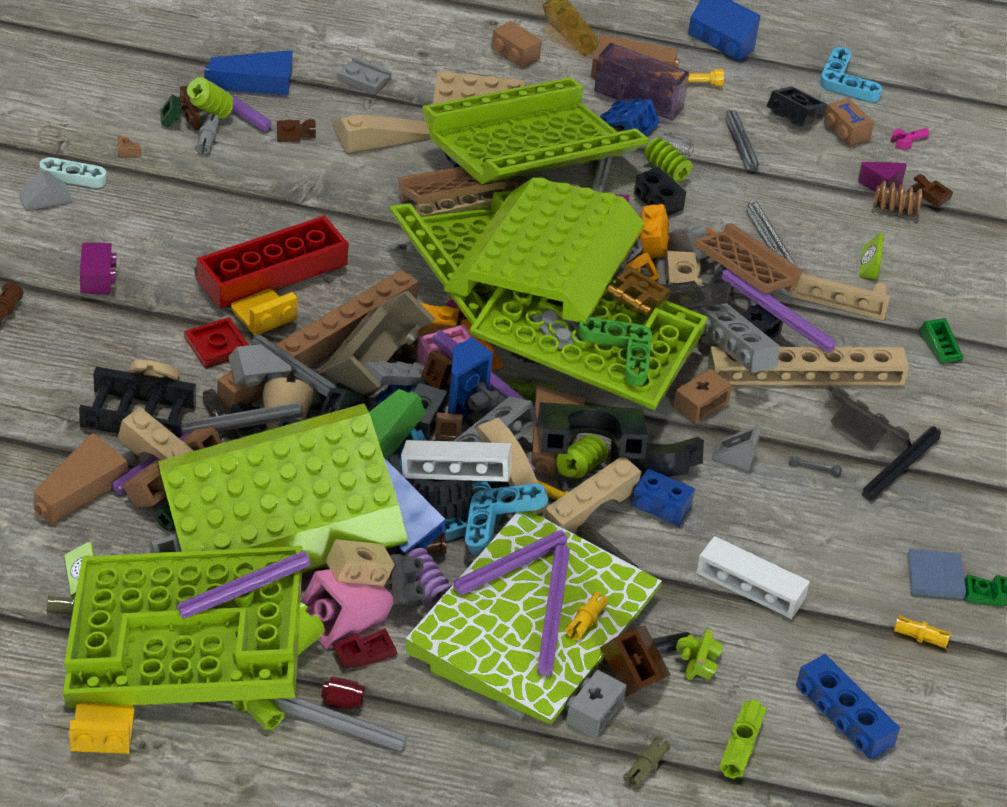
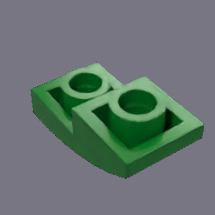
M967 574L964 579L966 588L965 601L984 605L1007 606V577L996 574L994 579L990 581Z

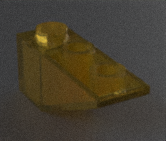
M548 0L542 4L547 22L584 56L597 48L599 43L598 37L568 0Z

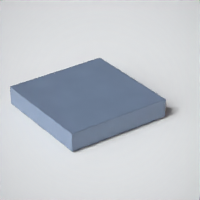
M909 549L907 558L911 595L965 598L966 588L961 553Z

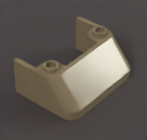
M407 290L373 308L321 368L319 374L335 385L341 383L368 396L375 389H378L381 384L365 368L367 362H387L399 346L405 343L408 345L413 343L419 336L418 330L432 323L435 318Z

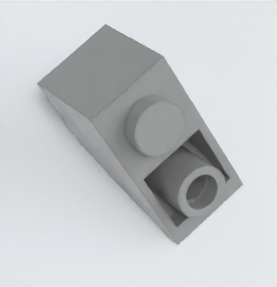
M694 224L668 233L670 236L667 246L669 251L695 252L696 261L708 256L693 245L695 239L709 235L706 226L696 228Z
M261 344L236 347L229 355L236 385L245 384L247 387H252L261 382H268L281 377L285 378L292 371L289 364Z

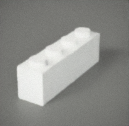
M406 440L401 454L402 476L407 479L508 482L512 470V443Z
M716 536L712 538L700 554L696 572L790 619L793 618L805 601L810 581Z

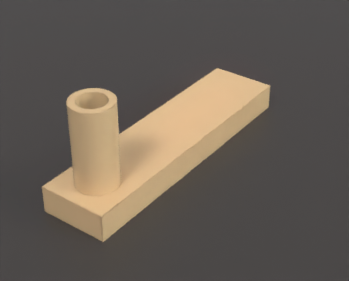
M803 273L800 276L795 291H792L791 295L794 298L881 320L885 319L890 295H886L887 286L884 283H876L873 290L870 291Z

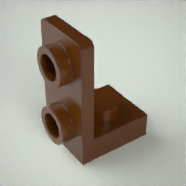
M188 85L180 87L179 97L180 108L185 113L187 123H191L195 131L199 130L200 113L197 106L190 102V97L187 94Z
M430 351L421 378L427 381L431 387L441 390L450 388L452 362L439 351Z

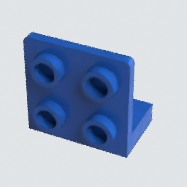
M636 98L628 102L619 100L614 102L607 112L600 115V118L610 126L623 125L625 130L636 128L645 136L660 123L651 99L641 100V98Z

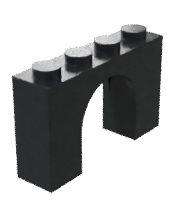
M540 402L537 428L541 452L567 454L569 436L579 433H592L613 440L617 445L618 454L621 458L645 459L648 432L642 409Z

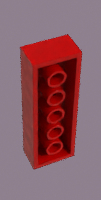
M324 215L198 257L197 281L217 307L222 309L230 306L235 301L263 290H276L348 265L349 243Z

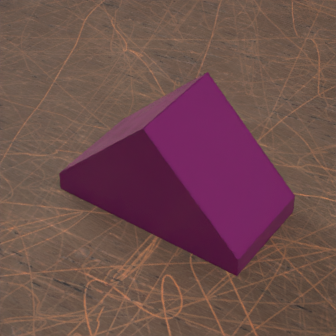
M861 162L858 182L875 192L877 186H880L883 180L886 181L887 188H889L892 182L895 183V188L903 183L907 165L906 163Z

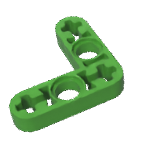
M589 317L586 324L580 321L578 335L584 341L627 347L624 378L629 384L640 386L646 382L649 372L652 333L648 327L596 317ZM615 330L618 331L621 335L614 336L611 335L609 331ZM639 352L644 357L638 358L633 356L632 353ZM635 367H639L638 374L634 372Z

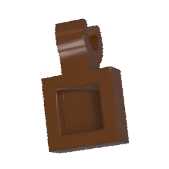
M308 119L300 124V120L277 121V142L300 141V137L315 138L316 129L309 128H316V120Z
M918 174L913 179L917 182L911 186L913 187V192L916 193L919 189H922V198L937 208L952 197L953 191L937 180L931 183L922 174Z

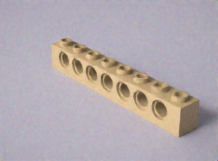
M711 346L707 364L708 370L711 368L732 385H905L909 370L904 347H835L830 353L825 352L819 347H779L777 368L751 373L721 347Z

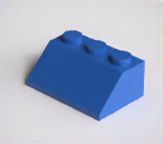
M700 0L691 15L688 34L740 61L754 51L761 15L732 0Z
M473 337L453 347L448 413L463 415L462 423L466 421V415L473 412L469 408L468 397L476 393V384L483 381L487 390H489L493 353Z

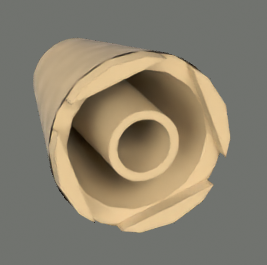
M283 377L266 382L262 391L264 408L300 402L303 407V416L294 419H299L300 421L306 419L313 402V389L308 384L295 379V383L286 382L287 378ZM280 421L266 423L267 430L278 428Z

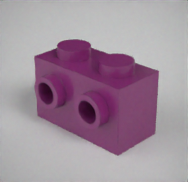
M82 243L80 293L110 294L111 284L116 283V269L112 268L117 267V253H112V243Z

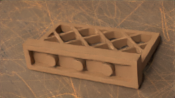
M461 166L398 177L400 200L403 202L413 200L417 204L506 188L504 180L480 184Z
M733 223L726 224L722 232L697 238L693 243L696 248L764 294L782 288L788 292L795 291L803 271Z

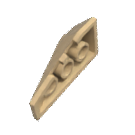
M360 114L339 118L332 124L346 153L431 139L425 121Z

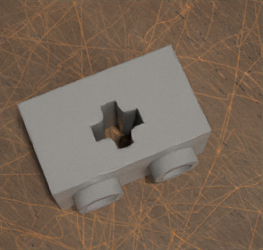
M597 670L591 678L587 677L583 681L578 695L571 696L565 708L568 711L566 724L596 739L623 704L626 684Z

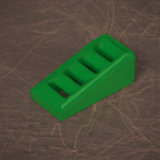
M947 319L924 321L919 331L939 362L942 364L963 360L964 357ZM949 352H951V353L953 354V355H946V356H945L944 353H949Z

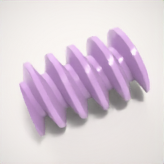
M416 548L405 556L423 559L424 569L416 574L417 582L423 583L425 586V597L420 600L424 606L434 607L452 585L444 577L443 572L438 569V565L433 562V558L431 555H428L427 550Z

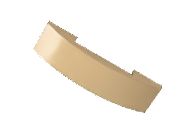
M499 418L475 427L482 442L512 443V470L508 481L510 486L538 484L533 469L519 442ZM544 507L538 510H532V512L538 515L544 512Z

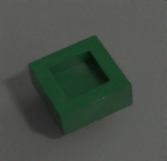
M172 94L161 108L162 125L169 127L174 120L177 121L182 112L179 97Z

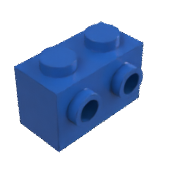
M647 469L635 487L632 506L679 526L692 507L695 488Z

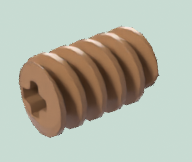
M883 180L880 186H877L872 207L875 208L878 202H880L882 210L889 204L890 212H893L897 206L899 214H902L906 208L908 216H911L914 211H916V216H918L923 196L922 189H919L914 194L913 187L910 186L907 192H905L904 185L901 184L898 190H896L894 182L887 188L886 181Z

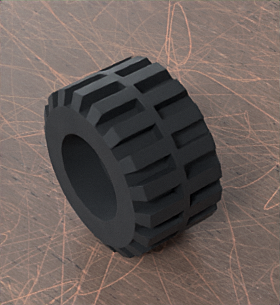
M405 478L445 519L458 517L469 511L473 496L472 480Z

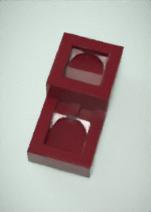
M386 628L362 639L357 633L332 644L343 668L376 663L398 654Z

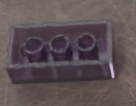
M610 42L598 57L594 91L617 100H623L624 102L636 98H641V100L651 99L657 115L673 121L684 108L690 72Z

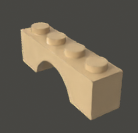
M141 407L137 408L121 422L118 440L136 455L147 452L155 455L160 460L193 452L189 446Z
M620 457L546 507L544 518L575 534L581 530L586 519L598 506L612 499L620 503L632 495L640 481L641 471L627 458Z

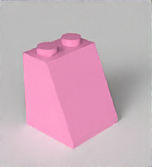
M323 570L314 573L301 602L308 606L306 612L313 617L316 613L324 624L325 632L318 641L329 650L333 648L332 644L354 634H360L385 621L393 605V596L384 586L337 582L331 570Z

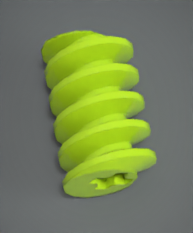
M203 77L195 78L188 85L187 94L190 97V102L199 109L212 114V116L217 115L220 120L226 118L231 113L234 101L229 92Z
M661 137L653 139L644 151L645 159L654 167H659L676 183L686 179L693 169V163L687 160V157L682 155L679 150H676L669 141L663 140Z
M595 435L582 437L568 447L567 454L558 455L557 467L562 476L568 478H582L607 459L608 448L606 443Z

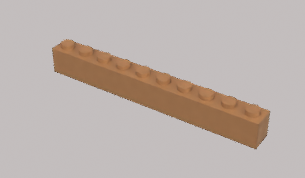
M401 269L276 345L312 368L333 355L363 318L377 305L407 290L417 299L418 281ZM230 371L217 379V402L227 410H230L232 405H238L239 402H243L245 405L253 404L263 398L262 391L266 382H261L252 387H247L245 384L236 385L233 372ZM289 373V374L285 377V378H287V381H286V382H289L290 380L294 379L296 376H294L293 374Z

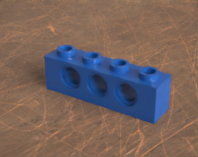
M826 654L800 667L796 683L800 692L806 695L817 706L818 710L825 714L835 724L837 729L854 743L859 751H862L869 759H872L895 745L900 727Z

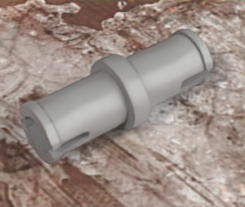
M207 114L203 126L199 129V139L195 146L199 154L202 147L204 148L202 155L210 152L211 144L217 136L216 129L220 121L217 115H214L213 121H211L212 114Z

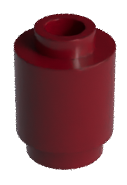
M331 677L329 682L324 681L321 698L326 699V705L353 710L354 707L360 709L365 686L358 685L357 681Z

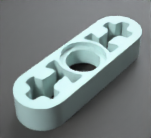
M52 157L44 158L39 163L40 171L43 170L63 183L90 188H100L106 184V170L101 166ZM71 171L78 172L77 174H68Z

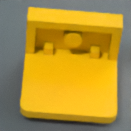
M266 289L231 303V310L249 331L256 336L297 320L298 297L293 292L279 297L273 289Z
M90 702L78 703L76 705L75 718L70 720V751L129 754L134 721V706Z

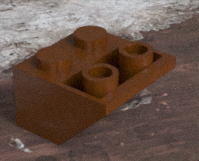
M646 626L634 628L613 638L600 647L615 678L626 684L625 697L671 675Z

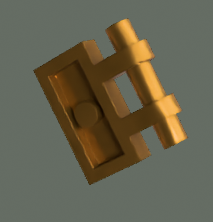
M629 267L616 279L615 285L619 288L610 284L606 293L612 296L614 301L618 303L623 302L630 306L633 312L637 314L642 313L648 317L652 312L650 306L657 308L669 297L671 290Z

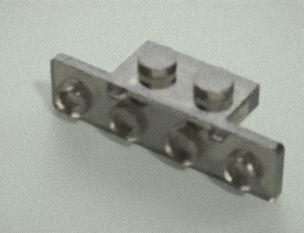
M695 281L665 285V287L671 290L666 300L686 309L725 304L728 302L732 285L730 282L698 286Z
M830 385L827 387L826 390L829 397L842 405L830 420L832 425L870 450L876 446L884 434L906 448L911 445L910 438L908 437L909 433L900 426L893 427L889 424V420L880 413L873 414L862 401H853L842 388L837 387L835 389Z

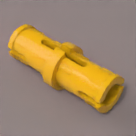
M594 592L586 605L581 606L577 610L576 617L565 630L569 637L576 631L577 633L573 639L580 640L587 628L596 623L599 613L608 604V599L604 594L597 601L601 593Z
M901 615L898 616L894 632L916 638L917 642L922 643V641L944 649H946L951 632L930 626L928 622L923 621L921 623Z

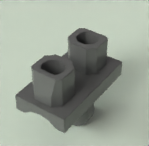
M483 381L476 384V393L468 397V405L473 412L466 415V423L472 427L506 400L505 397L499 394L497 390L492 392L487 390Z
M399 554L391 555L395 565L391 571V578L386 581L384 587L392 590L393 604L407 605L411 608L418 606V600L425 597V586L423 583L417 582L416 574L424 569L423 559Z

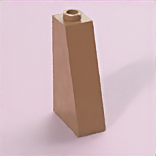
M602 34L593 57L591 76L619 78L621 74L677 72L680 59H676L678 50Z
M538 385L534 411L538 420L540 402L585 405L586 399ZM536 424L533 427L531 464L535 467L536 472L555 477L558 472L557 457L559 453L541 452ZM575 434L569 436L568 447L571 445Z
M90 434L34 491L35 503L33 507L39 517H44L51 525L111 490L112 482L128 472L127 460L97 434Z

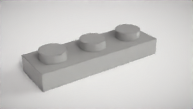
M379 361L367 362L365 366L380 384L417 386L418 383L430 386L427 381L421 378L425 365L418 362L406 364L400 361L396 363Z

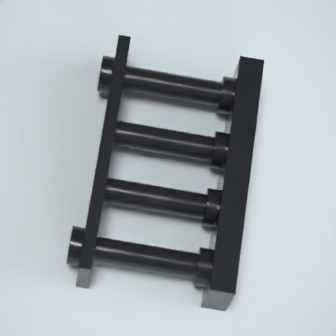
M96 367L93 379L94 392H97L92 407L80 405V427L119 434L122 420L131 414L128 413L132 400L138 399L148 401L144 410L152 417L158 403L173 405L168 420L155 419L176 437L180 438L182 436V422H178L183 407L194 409L196 404V384ZM108 394L122 397L117 411L102 409Z

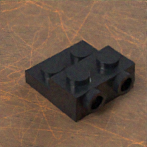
M790 86L772 91L766 107L770 108L775 115L787 117L791 123L802 127L813 123L816 115L825 113L827 104Z

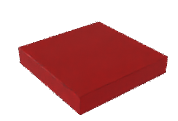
M230 317L184 331V338L205 368L228 362L229 355L236 347L249 346Z

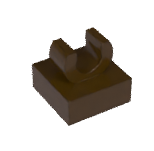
M418 338L410 345L405 343L399 346L392 355V359L406 364L418 362Z

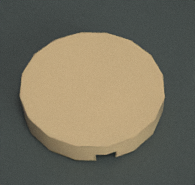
M134 360L131 362L129 369L131 373L177 381L180 380L181 372L178 369L151 360Z

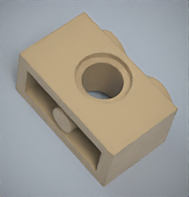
M667 251L665 271L667 288L671 290L667 300L675 301L677 298V288L702 284V278H698L700 275V262H696L695 252Z
M335 539L326 559V563L337 582L378 586L385 585L395 565L383 544Z

